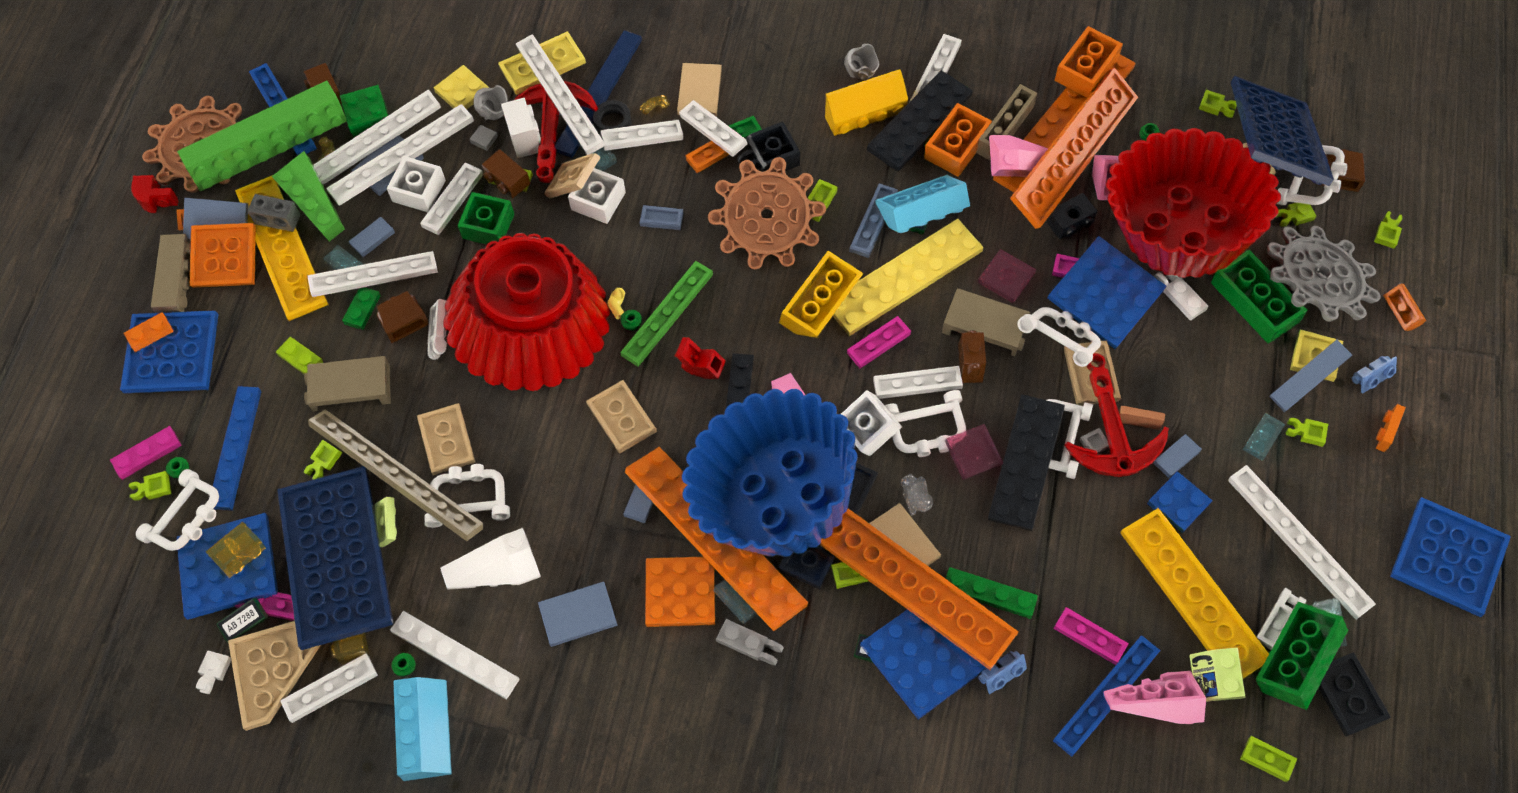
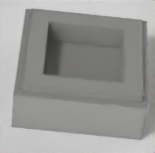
M480 125L471 136L470 143L488 151L498 137L497 132Z
M1100 428L1080 437V442L1084 448L1097 450V455L1109 449L1108 440Z

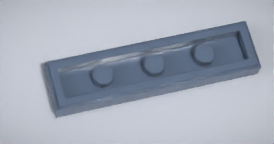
M878 184L849 252L866 258L870 257L885 223L875 200L897 193L898 189Z
M1336 339L1269 397L1283 412H1286L1349 359L1352 354Z

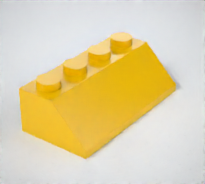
M899 69L827 93L825 118L834 136L845 134L850 130L863 128L868 124L880 122L891 116L898 115L908 104V96L901 70Z
M827 251L783 310L779 323L797 335L817 338L863 273L830 251Z

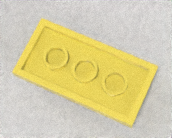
M568 31L539 44L559 75L586 63L583 54ZM521 53L498 63L516 95L540 83Z

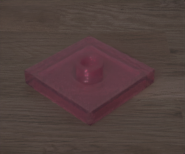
M1000 249L978 279V283L1014 303L1034 276L1036 269Z
M985 424L944 440L963 480L1003 464Z

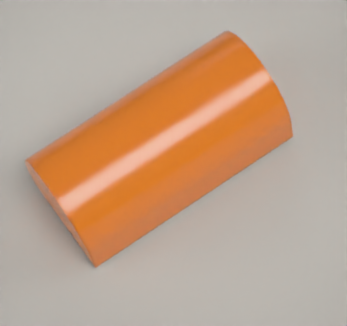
M1399 284L1383 295L1405 331L1413 330L1425 323V317L1404 284Z

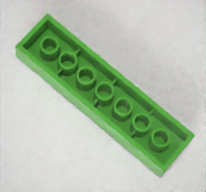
M325 81L177 152L198 189L202 191L242 171L248 170L250 167L267 161L269 158L283 153L295 145L302 144L310 138L340 126L347 120L336 94L328 81Z

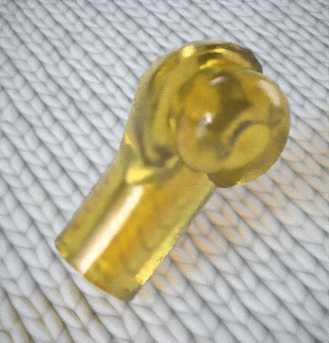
M664 95L652 97L640 107V110L643 114L647 115L657 105L661 109H665L670 105V102Z
M322 137L319 140L323 153L317 159V162L335 151L332 140H329L327 137Z

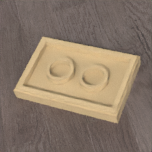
M683 63L677 108L678 115H680L679 112L694 100L717 117L722 65Z
M592 153L562 163L546 189L545 195L550 199L581 190L599 161L600 156Z
M1107 340L1101 341L1100 348L1094 353L1101 354L1105 358L1106 364L1104 367L1109 371L1115 402L1120 401L1121 396ZM1092 342L1080 343L1079 345L1087 348ZM1064 346L1076 405L1082 406L1084 402L1099 404L1098 398L1094 395L1089 377L1091 371L1087 366H1078L1073 360L1075 352ZM1091 362L1094 367H1098L1095 362ZM1097 382L1100 387H1103L1101 382Z
M624 380L586 401L619 454L657 432V429Z
M459 403L417 415L433 475L449 471V468L453 466L463 467L476 463Z
M900 503L869 523L927 566L941 557L935 546Z

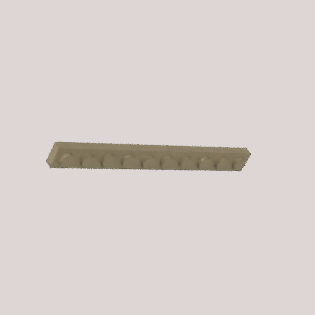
M326 409L308 420L309 427L464 540L468 541L483 530V523Z

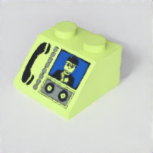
M1238 647L1190 654L1192 675L1204 693L1206 702L1246 698Z

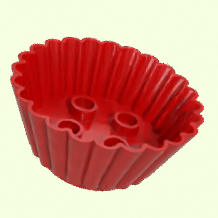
M1197 128L1188 129L1186 132L1179 129H1170L1165 135L1162 133H1152L1147 137L1146 141L1137 140L1133 142L1131 150L1121 152L1118 156L1119 163H1115L1110 167L1112 177L1106 182L1109 192L1107 197L1108 203L1130 250L1137 255L1141 262L1148 263L1151 269L1160 270L1165 275H1176L1181 278L1188 276L1198 278L1203 276L1204 273L1211 275L1219 269L1228 267L1270 228L1271 221L1279 212L1276 204L1281 200V193L1275 189L1279 181L1276 176L1269 173L1271 171L1270 164L1254 161L1250 156L1248 147L1243 148L1242 142L1238 139H1225L1224 135L1215 131L1205 134Z
M517 233L513 238L511 236H503L499 239V242L491 241L485 249L477 251L452 285L451 294L445 302V310L448 313L443 320L444 328L449 331L446 338L447 343L452 348H456L455 357L459 362L468 363V371L472 375H484L485 381L490 385L503 383L504 387L509 390H518L523 386L529 391L539 390L543 384L548 387H556L562 382L563 378H575L580 372V367L591 365L594 361L593 353L601 351L604 347L602 336L606 335L610 329V325L606 320L610 314V308L604 301L606 292L597 282L596 275L566 246L556 243L552 238H541L538 234L526 236L523 233Z

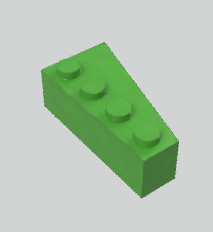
M305 151L272 176L329 242L345 230L312 161Z

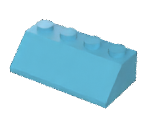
M949 175L875 200L888 227L898 233L907 232L909 228L914 226H924L933 219H943L945 215L950 213L962 212L964 208L970 206L966 183Z
M421 677L394 680L397 775L403 781L452 774L447 681Z

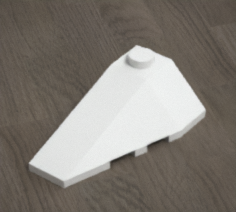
M523 528L502 535L441 567L447 589L475 588L476 586L487 585L495 587L503 584L521 585L541 577Z

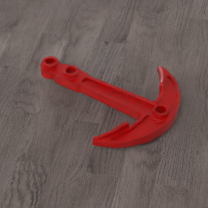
M564 81L580 106L590 108L593 111L598 110L594 99L585 89L575 83ZM541 83L526 89L514 100L525 98L527 105L543 102L541 144L538 147L537 158L539 168L536 171V175L541 182L550 183L554 177L552 169L555 167L556 159L555 141L559 111Z
M1094 353L1093 359L1087 365V368L1091 371L1089 377L1094 395L1098 398L1111 455H1097V450L1082 448L1070 442H1067L1064 446L1082 466L1098 474L1114 477L1133 475L1150 466L1161 454L1167 442L1169 428L1164 427L1160 434L1148 442L1142 449L1132 451L1113 396L1114 389L1109 371L1104 367L1106 364L1105 358L1101 354ZM1091 362H1095L1098 367H1094ZM1097 382H1101L1103 387H1100ZM1120 463H1123L1126 469H1122Z

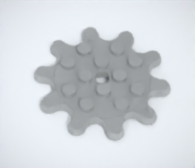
M1312 226L1309 231V237L1301 236L1292 227H1285L1282 231V238L1287 245L1283 246L1271 242L1267 246V254L1276 259L1281 267H1274L1271 270L1270 278L1274 282L1285 283L1290 286L1291 291L1294 292L1291 298L1294 306L1302 307L1307 303H1311L1320 309L1322 318L1328 322L1338 318V310L1345 311L1355 320L1363 319L1367 312L1361 305L1360 300L1375 303L1381 298L1380 293L1368 286L1365 279L1376 274L1375 268L1368 263H1359L1352 257V252L1355 249L1352 242L1342 240L1340 243L1334 244L1326 238L1325 232L1321 227Z

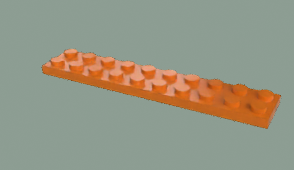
M1120 54L1112 68L1115 67L1125 80L1134 69L1135 62ZM1066 87L1023 140L1049 148L1087 97ZM994 176L993 180L1015 192L1027 176Z
M1115 67L1106 73L1010 198L1035 229L1040 228L1138 98Z
M660 447L626 467L625 473L773 631L807 607L808 601L764 555L719 543L714 539L713 535L700 530L699 521L689 516L688 508L690 503L683 499V490L687 486L682 480L683 471Z
M847 509L843 514L841 524L833 527L832 535L821 539L819 545L989 670L993 668L1018 635L1016 629L850 509Z

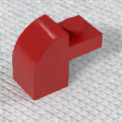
M154 175L133 176L132 194L145 211L156 213L157 206L169 207L178 205V197L172 188H160L161 186Z
M689 337L682 338L675 354L682 362L681 368L704 379H719L726 362L714 349H700Z

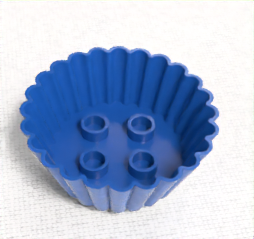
M772 389L767 391L764 396L755 393L747 396L743 403L735 402L730 404L726 408L724 415H717L710 420L709 430H704L697 435L695 440L697 447L690 450L687 454L686 461L689 467L682 474V480L687 484L683 490V499L690 503L688 508L689 516L699 521L700 530L713 535L717 542L766 556L779 555L787 557L793 552L802 554L808 547H817L821 543L822 538L825 539L832 535L833 527L841 524L843 514L848 509L858 456L854 450L855 435L852 431L848 430V419L844 415L837 414V408L834 403H822L818 394L809 393L803 395L799 389H790L785 393L779 389Z

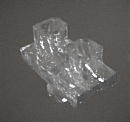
M912 474L901 479V486L904 488L903 496L907 503L908 512L914 515L917 510H929L933 505V499L928 494L926 480L922 476L916 479Z

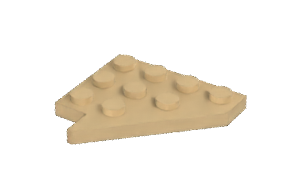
M295 621L228 640L244 730L247 731L271 722L282 705L280 700L289 695L321 646L300 650L297 642Z

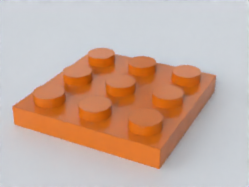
M254 223L191 226L190 286L195 288L255 285L256 225Z
M704 557L646 558V627L715 625V568Z

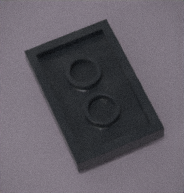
M1354 652L1331 662L1318 688L1345 737L1391 718Z

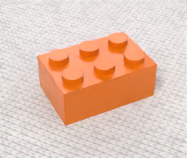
M1088 26L1058 65L1054 81L1088 98L1118 60L1123 43Z
M957 103L927 142L924 159L959 177L976 154L979 139L992 121Z

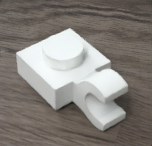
M207 651L198 671L202 677L198 680L196 688L200 689L201 693L210 694L215 680H223L231 658Z

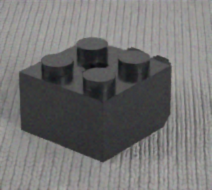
M783 121L750 134L746 138L748 151L741 153L737 158L739 163L744 160H752L755 168L761 172L767 171L771 166L772 160L777 157L785 160V171L800 166V150Z

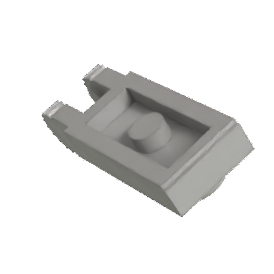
M728 619L725 620L716 638V641L757 661L762 660L771 665H776L778 660L774 656L764 653V648L767 647L776 652H782L784 649L781 644L769 640L768 637Z

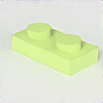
M387 496L374 504L380 547H385L396 540L397 535L394 498Z

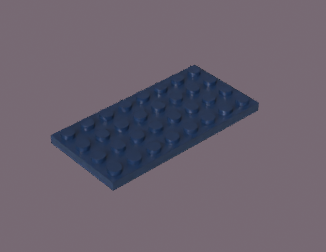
M1234 76L1230 83L1251 158L1258 163L1265 162L1270 164L1277 170L1284 169L1289 171L1296 177L1302 178L1303 176L1317 185L1324 184L1330 186L1334 178L1307 103Z
M363 466L277 489L297 642L300 650L394 625L366 467Z

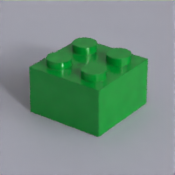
M379 85L340 95L348 127L353 138L389 116Z
M472 192L458 223L462 239L482 244H488L491 241L499 242L501 237L506 236L514 217L511 201Z

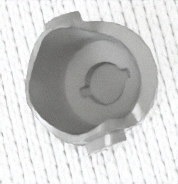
M862 44V47L853 48L847 53L844 65L851 77L865 80L875 74L879 67V60L871 44Z
M496 85L494 88L478 90L473 99V104L478 114L484 117V119L489 120L501 118L504 115L501 104L508 102L505 89L499 85Z

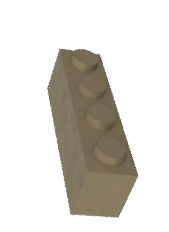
M1021 84L1018 86L980 137L977 154L991 161L989 136H1013L1034 108L1037 97L1035 91Z
M186 234L160 235L151 308L155 313L184 312V308L187 307L186 292L190 287L188 276L190 272L191 242Z

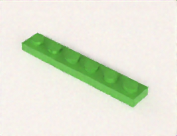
M695 261L620 352L621 356L639 367L713 276V271Z

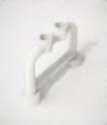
M1322 145L1325 154L1336 156V160L1331 166L1334 180L1330 186H1324L1322 195L1318 197L1298 195L1297 192L1303 176L1302 178L1294 176L1290 189H1278L1281 193V200L1277 204L1286 205L1287 202L1320 205L1329 200L1332 192L1338 193L1341 187V181L1337 180L1338 176H1345L1347 171V163H1344L1345 155L1343 151L1334 146Z
M1042 307L1032 315L1025 314L1018 320V328L1022 332L1030 333L1036 328L1074 351L1073 360L1081 367L1087 366L1092 361L1093 353L1101 346L1100 338L1091 331L1089 324L1085 322L1078 324L1073 321V316L1068 311L1060 313L1052 308ZM1043 316H1049L1056 320L1058 326H1067L1074 331L1077 337H1085L1092 343L1085 348L1039 321V319Z
M959 390L945 393L943 396L945 404L899 413L897 404L885 405L898 422L952 411L958 429L957 433L952 436L943 435L934 440H920L915 444L909 445L903 442L900 430H898L892 436L895 446L904 453L917 452L918 457L930 455V449L938 448L940 453L950 451L952 449L951 445L960 442L966 435V425L959 405L963 399Z
M1048 399L1047 401L1065 405L1064 411L1072 412L1065 444L1067 442L1074 444L1080 419L1089 421L1093 404L1084 402V406L1056 399ZM1064 446L1061 461L1051 460L1049 468L1066 472L1067 478L1075 479L1079 462L1070 460L1071 454Z
M482 464L471 465V471L462 472V468L458 466L450 467L448 474L438 475L430 483L432 487L438 490L442 483L459 484L465 480L479 482L484 480V478H492L495 480V501L458 505L467 512L492 510V518L495 520H506L510 517V507L505 505L503 476L493 469L484 470ZM429 513L425 514V526L436 528L443 525Z
M190 469L184 470L180 474L178 481L185 488L154 527L147 523L139 526L136 531V538L144 543L154 542L170 551L184 547L190 539L198 540L202 535V529L199 527L204 520L211 522L216 517L214 507L219 499L218 490L201 481L196 472ZM195 488L209 494L210 497L207 503L198 507L196 511L197 516L191 523H187L183 527L182 535L178 540L171 542L160 536L161 532Z

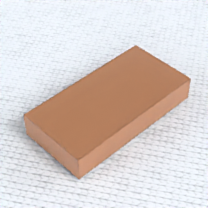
M1121 406L1119 409L1120 418L1124 424L1160 430L1165 421L1164 413Z

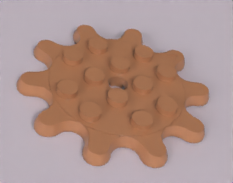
M205 96L200 100L199 106L191 111L186 110L182 104L171 106L170 114L172 115V121L169 124H154L148 128V134L158 139V145L153 149L145 151L142 155L143 160L148 164L162 163L163 167L156 175V180L160 184L168 185L177 178H184V188L190 193L197 192L199 189L177 151L236 124V120L242 114L240 104L233 103L224 110H217L214 108L215 100L213 97ZM230 178L223 180L219 183L227 184L230 181Z
M774 158L770 168L764 172L758 171L752 161L744 160L739 166L742 175L739 182L730 183L726 180H720L715 185L716 192L724 197L725 205L721 209L709 212L708 220L711 224L723 225L728 230V235L721 241L720 248L727 254L732 253L738 248L745 249L749 254L748 266L754 270L762 267L763 260L768 255L776 256L781 265L790 267L795 262L793 247L796 244L804 243L810 247L818 244L819 236L810 229L809 221L813 217L824 215L826 206L821 201H810L806 197V191L813 184L812 175L803 173L797 178H789L785 173L786 162L783 158ZM769 209L773 215L771 218L766 219L762 218L761 212Z

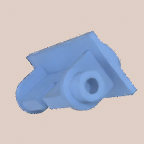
M1388 356L1379 357L1369 364V368L1365 366L1355 372L1352 381L1355 384L1359 383L1361 385L1362 394L1369 389L1375 388L1380 382L1391 378L1396 373L1397 357L1395 356L1392 359Z
M1010 651L998 660L1001 668L994 665L991 670L986 668L981 671V675L978 678L982 684L986 683L989 694L1003 688L1007 682L1014 677L1020 676L1027 669L1024 654L1020 655L1017 651Z

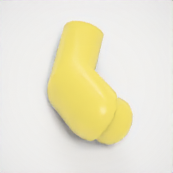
M616 288L611 293L607 303L616 319H621L624 313L621 304L624 300L625 291L622 288Z

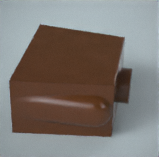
M1341 149L1345 155L1344 163H1347V171L1345 176H1338L1337 180L1341 181L1340 189L1359 192L1365 182L1363 153ZM1325 154L1331 169L1336 156Z
M408 291L398 296H393L377 306L378 311L376 315L391 343L429 325L428 319L414 295H410Z
M970 330L967 333L961 334L958 344L962 383H983L986 367L984 332Z

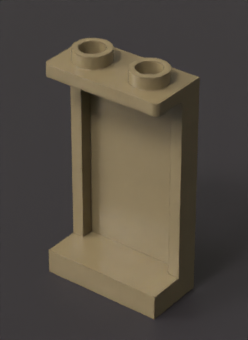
M957 288L945 318L942 333L950 336L952 330L959 333H967L970 330L984 332V341L1012 350L1011 355L1015 356L1017 350L1022 351L1025 343V338H1022L1024 332L1018 328V320L1025 314H1030V312Z
M385 356L308 364L307 373L304 374L307 386L304 400L305 404L309 405L313 412L317 411L318 406L375 399H379L381 404H391L390 364Z

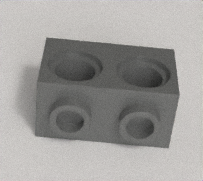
M258 194L254 195L248 208V213L255 224L294 232L300 217V213L293 201Z

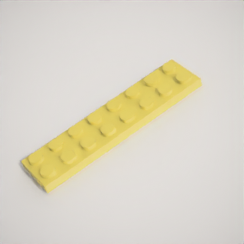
M956 219L859 280L833 317L844 331L851 336L983 252V246L961 221Z

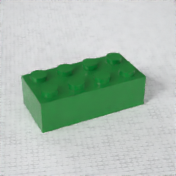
M1247 250L1228 267L1219 269L1215 273L1211 284L1269 344L1299 324L1308 310L1304 306H1294L1291 302L1293 294L1282 283L1274 282L1270 278L1271 272L1250 250Z
M1297 602L1255 679L1261 692L1307 710L1348 632L1344 618Z

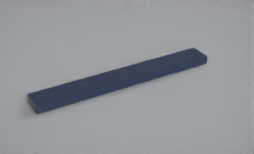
M623 31L587 91L594 99L597 107L607 101L642 41L641 36ZM580 106L586 114V116L588 117V119L590 120V122L593 124L594 111L590 108ZM567 125L555 148L557 153L573 158L580 143Z

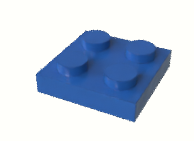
M1177 471L1147 504L1154 510L1159 508L1170 524L1183 533L1213 500Z

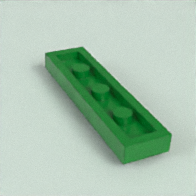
M949 567L946 579L977 602L1029 619L1032 618L1038 595Z

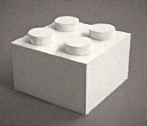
M525 98L501 104L517 159L538 153L541 137L531 104L527 105Z
M404 156L387 187V191L392 202L429 212L446 180L440 166Z
M594 168L583 188L570 192L568 199L571 210L608 224L626 193L624 181L622 178Z
M868 390L841 413V415L848 419V430L852 431L855 435V445L862 453L871 456L902 428L878 397Z

